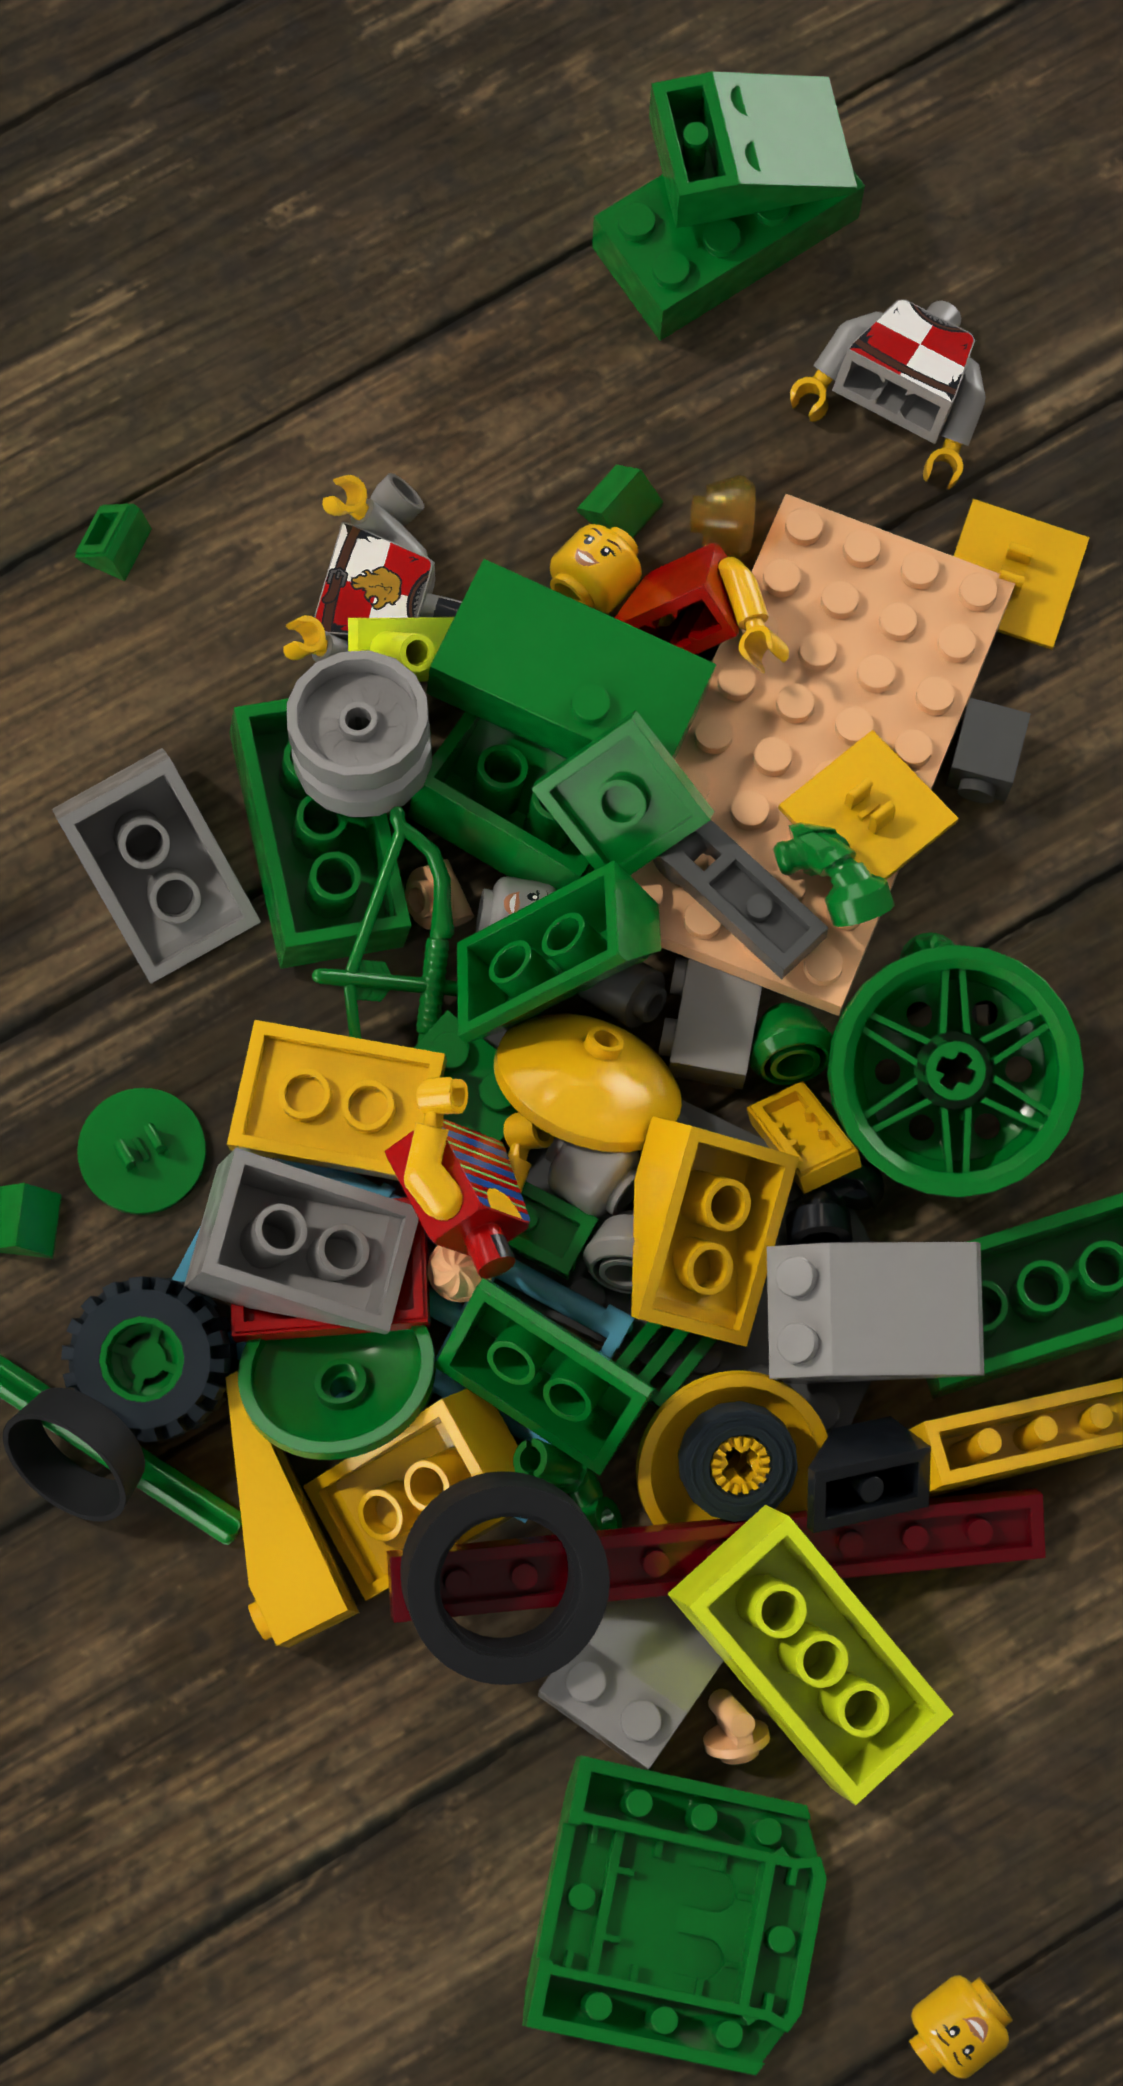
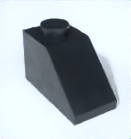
M891 1416L833 1428L808 1467L807 1528L811 1532L816 1533L929 1507L931 1446Z

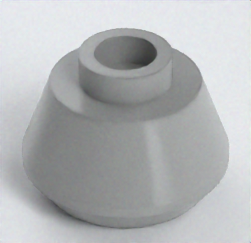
M634 1210L623 1211L606 1219L586 1246L583 1255L587 1269L599 1284L608 1289L632 1294Z

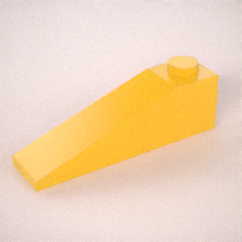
M237 1371L225 1378L248 1584L256 1600L248 1605V1609L259 1634L265 1641L273 1637L276 1646L290 1648L358 1614L359 1610L285 1451L265 1439L250 1421L239 1393Z
M1123 1378L929 1420L912 1427L909 1430L931 1446L929 1497L979 1486L1122 1448Z

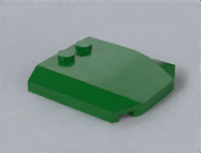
M577 1756L566 1788L525 1988L522 2026L757 2075L765 2064L762 2063L784 2032L788 2033L801 2016L827 1881L822 1858L817 1856L808 1822V1820H811L808 1806L587 1756Z

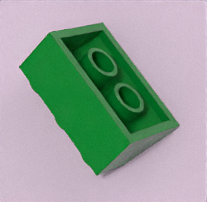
M465 711L432 757L430 771L423 787L412 797L407 817L509 877L539 881L549 884L558 890L594 871L591 864L531 790L536 780L562 763L567 757Z
M613 860L457 942L458 1037L465 1043L503 1032L661 951L659 904Z
M485 1278L476 1287L435 1363L438 1370L599 1476L628 1436L656 1391L655 1387L633 1374L630 1370L616 1363L493 1281Z

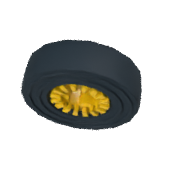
M744 1401L721 1403L701 1413L685 1431L678 1451L679 1476L692 1501L709 1515L732 1522L749 1520L764 1505L776 1509L791 1491L798 1471L796 1445L785 1424L765 1407ZM732 1447H735L740 1453L747 1451L749 1448L752 1449L746 1456L750 1467L741 1474L734 1468L728 1469L724 1473L722 1472L728 1465L725 1457L727 1455L726 1452L727 1450L729 1452L732 1451Z

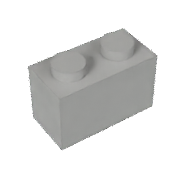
M676 956L670 994L682 996L678 1019L665 1017L658 1054L671 1057L669 1069L674 1077L743 1089L762 986L690 958Z

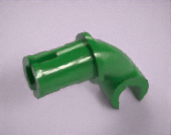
M531 1438V1442L524 1440L516 1448L513 1458L515 1472L541 1478L569 1494L581 1508L595 1531L622 1528L620 1511L612 1499L603 1496V1491L595 1472L554 1445L543 1442L540 1439Z

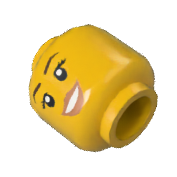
M588 524L582 527L553 555L550 563V574L552 577L550 588L600 612L609 614L640 582L642 569L640 561L636 556L639 553L636 542L627 532L618 527L609 529L597 524Z
M955 1975L915 2005L911 2018L918 2034L910 2039L909 2043L933 2074L945 2067L954 2077L966 2079L1005 2050L1009 2042L1008 2031L1005 2027L1013 2020L995 1994L980 1977L971 1983L967 1978Z

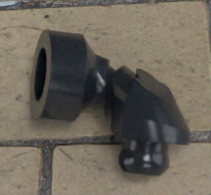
M860 1159L862 1167L806 1194L802 1193L799 1206L792 1210L785 1219L788 1245L851 1243L853 1240L851 1216L849 1210L845 1207L858 1211L866 1210L870 1207L875 1209L883 1198L885 1188L880 1171L870 1162Z

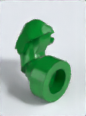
M800 822L788 825L792 839L775 844L773 852L782 874L789 876L803 870V873L810 876L818 874L821 877L829 876L832 879L830 882L833 884V887L826 896L825 902L834 926L844 927L867 922L887 913L894 907L895 904L887 880L871 874L863 862L858 863L855 861L856 852L850 848L848 841L838 834L836 829Z

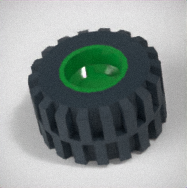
M131 1277L127 1281L113 1282L103 1287V1293L99 1296H90L80 1306L84 1310L80 1318H72L66 1331L73 1334L70 1345H62L61 1360H69L70 1373L62 1374L66 1388H74L75 1391L83 1393L106 1406L127 1425L137 1440L143 1442L185 1435L184 1433L190 1430L198 1429L208 1422L207 1417L213 1411H218L227 1399L223 1397L226 1390L225 1377L235 1373L231 1371L232 1358H238L236 1344H230L227 1333L231 1331V1325L227 1317H220L215 1310L219 1305L210 1296H203L200 1293L191 1291L184 1287L185 1282L171 1280V1278Z

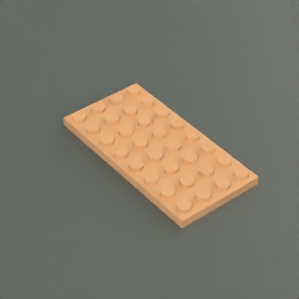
M785 494L752 569V573L758 582L769 615L764 625L787 644L789 649L788 660L782 663L768 649L762 658L765 673H761L743 658L739 652V642L746 630L740 629L736 637L720 643L712 661L716 664L707 693L675 761L715 811L711 820L829 927L827 937L781 980L680 885L666 879L657 869L653 860L630 876L659 904L661 948L839 1016L880 916L856 925L834 926L825 902L826 896L833 887V884L830 882L832 879L829 876L821 877L818 874L810 876L803 873V870L789 876L781 873L773 848L777 842L792 839L788 826L792 825V823L778 809V805L871 730H874L932 790L1011 599L1015 583L999 579L1000 574ZM702 854L694 863L705 871L715 859L710 855ZM899 870L887 879L890 891Z

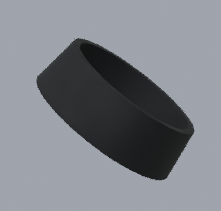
M49 1388L42 1391L14 1415L3 1429V1444L7 1456L24 1481L57 1508L85 1520L101 1522L118 1517L124 1510L145 1470V1458L142 1448L127 1425L106 1406L75 1390ZM41 1420L56 1424L82 1439L105 1461L116 1480L97 1476L75 1464L52 1442Z

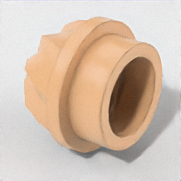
M439 1245L430 1255L427 1269L428 1278L433 1289L449 1301L468 1302L483 1279L478 1276L471 1257Z

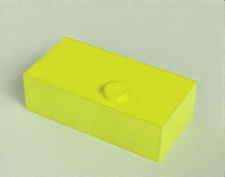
M764 1505L668 1593L669 1597L828 1786L854 1805L863 1800L954 1715L790 1516L770 1506Z

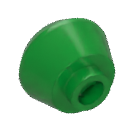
M794 1003L774 1005L755 1024L749 1057L750 1066L757 1075L774 1084L792 1085L808 1081L819 1075L827 1067L833 1036L810 1009Z

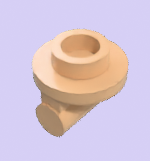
M445 859L444 863L451 879V907L453 924L456 927L470 921L474 914L449 860ZM428 865L418 867L411 872L404 893L408 912L421 927L426 929L431 928L434 900V879Z
M718 1689L710 1695L708 1705L710 1710L716 1715L718 1725L708 1730L703 1737L706 1753L721 1759L726 1764L732 1765L743 1764L755 1759L759 1755V1751L766 1747L770 1741L767 1724L754 1719L727 1689Z

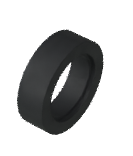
M506 1471L489 1472L475 1475L450 1486L434 1498L416 1519L408 1534L401 1559L400 1574L403 1597L420 1638L430 1652L445 1666L464 1677L483 1683L497 1685L521 1684L556 1672L573 1660L587 1646L596 1633L607 1606L610 1586L609 1568L603 1545L581 1508L571 1497L555 1485L529 1474ZM500 1517L529 1519L548 1528L564 1545L568 1560V1580L562 1599L545 1621L534 1629L520 1635L495 1638L482 1636L467 1630L448 1614L441 1599V1572L449 1551L462 1535L482 1522Z

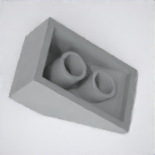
M163 748L52 809L150 984L261 923L173 762Z
M235 1148L217 1166L184 1287L191 1291L249 1309L387 1334L390 1332L419 1218L410 1204Z
M866 1242L767 1246L769 1379L793 1384L984 1376L980 1243Z
M669 1596L607 1602L602 1621L590 1642L573 1660L549 1675L540 1688L538 1696L635 1766L649 1770L723 1660Z

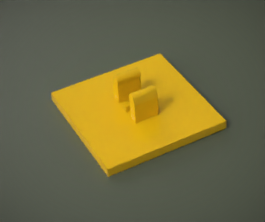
M973 499L954 557L1000 574L999 579L1015 583L1013 594L997 632L1052 650L1090 537Z
M871 730L778 805V809L792 824L801 822L836 829L837 833L848 841L850 848L856 852L854 860L858 863L863 862L871 874L886 880L955 825L959 819L874 730Z

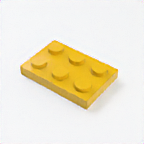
M254 1020L227 1146L232 1151L238 1148L260 1156L399 1181L384 1151L415 1130L416 1123H423L425 1114L420 1111L416 1096L418 1086L426 1079L444 1077L447 1063L446 1055L444 1053Z

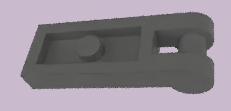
M712 820L653 859L655 866L666 879L680 885L781 980L827 937L829 927ZM702 854L710 855L715 859L705 871L694 863Z

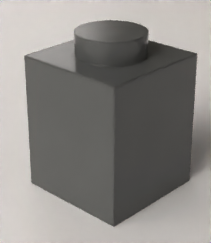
M970 698L962 718L945 786L958 789L957 793L961 797L973 802L992 803L994 799L1005 802L1014 782L1031 713Z

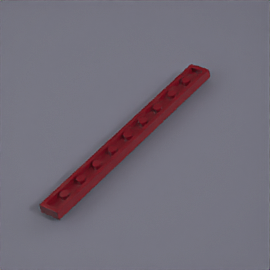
M1036 1488L929 1498V1507L816 1533L811 1532L807 1528V1510L783 1512L790 1516L840 1578L1046 1558L1043 1494ZM711 1519L595 1531L603 1545L608 1562L610 1586L607 1602L669 1596L668 1593L748 1520L732 1522L724 1519ZM556 1535L454 1544L445 1559L441 1572L440 1593L444 1608L451 1617L557 1607L563 1597L568 1580V1560L564 1545ZM403 1549L387 1551L390 1609L394 1623L412 1621L401 1587L400 1570Z

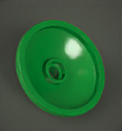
M426 1325L411 1326V1330L390 1331L387 1334L372 1332L267 1341L252 1339L247 1341L240 1358L238 1369L239 1393L250 1421L257 1431L273 1445L293 1455L309 1459H346L384 1446L403 1433L414 1422L431 1394L436 1374V1357ZM342 1391H354L352 1394L346 1397L336 1398V1396Z

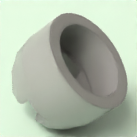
M389 473L376 486L370 498L396 518L403 526L410 523L425 508L417 492L406 481L393 473Z

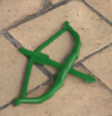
M394 806L390 811V821L394 828V834L346 969L318 968L313 971L312 979L318 984L343 987L349 1037L360 1039L362 1037L357 1000L381 1002L390 990L420 993L416 1024L419 1042L440 1019L443 996H457V981L445 980L449 941L447 939L454 935L451 879L439 847L406 822L405 812L402 807ZM404 839L411 842L426 856L434 879L430 938H427L425 945L422 977L391 975L386 962L362 960Z

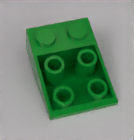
M711 71L651 83L649 120L676 229L857 193V184L829 77Z

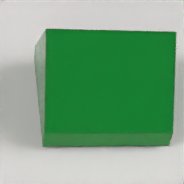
M616 464L577 507V512L592 524L603 525L609 529L618 527L634 538L663 506V500L641 469Z
M133 503L99 506L75 552V558L84 564L125 581L152 528L141 509Z
M27 1183L0 1186V1253L53 1258L62 1195Z

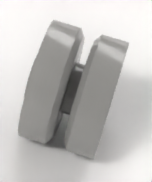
M370 650L346 651L316 662L296 681L287 702V731L292 747L294 770L306 794L326 810L349 817L380 816L391 811L394 806L401 807L405 805L423 787L432 766V741L427 696L412 671L397 659Z

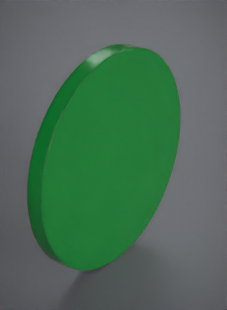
M133 1088L108 1097L90 1113L82 1127L78 1140V1163L87 1186L103 1203L124 1213L136 1215L153 1214L175 1206L187 1197L196 1186L205 1165L206 1142L197 1117L183 1101L158 1089Z

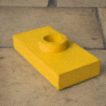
M803 1081L747 1107L751 1125L761 1138L765 1140L770 1149L799 1157L793 1180L804 1194L862 1167L856 1147Z

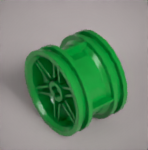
M962 945L929 948L886 965L859 987L842 1010L832 1035L827 1076L831 1103L845 1134L860 1153L887 1176L898 1183L926 1194L951 1197L986 1194L1024 1179L1049 1159L1067 1135L1080 1104L1084 1065L1079 1035L1066 1005L1046 980L1019 960L988 948ZM983 1000L992 1002L997 1008L996 1020L988 1026L978 1025L972 1018L973 1007L976 1003ZM924 1002L930 1007L932 1018L926 1026L915 1027L908 1022L907 1010L911 1004ZM960 1052L969 1059L964 1067L972 1070L971 1078L967 1084L955 1082L950 1089H947L940 1083L945 1074L936 1071L938 1062L942 1057L953 1060ZM1017 1056L1024 1057L1031 1064L1030 1076L1021 1082L1009 1079L1005 1070L1008 1061ZM883 1059H892L899 1065V1078L892 1084H883L876 1078L875 1068ZM985 1113L994 1115L999 1122L998 1134L991 1139L979 1137L974 1130L976 1118ZM917 1115L928 1116L934 1124L933 1134L926 1140H917L909 1132V1123Z

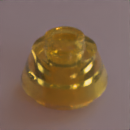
M736 475L706 484L704 496H692L690 533H701L702 546L716 543L721 546L727 557H735L737 559L750 552L755 521V484L744 475Z

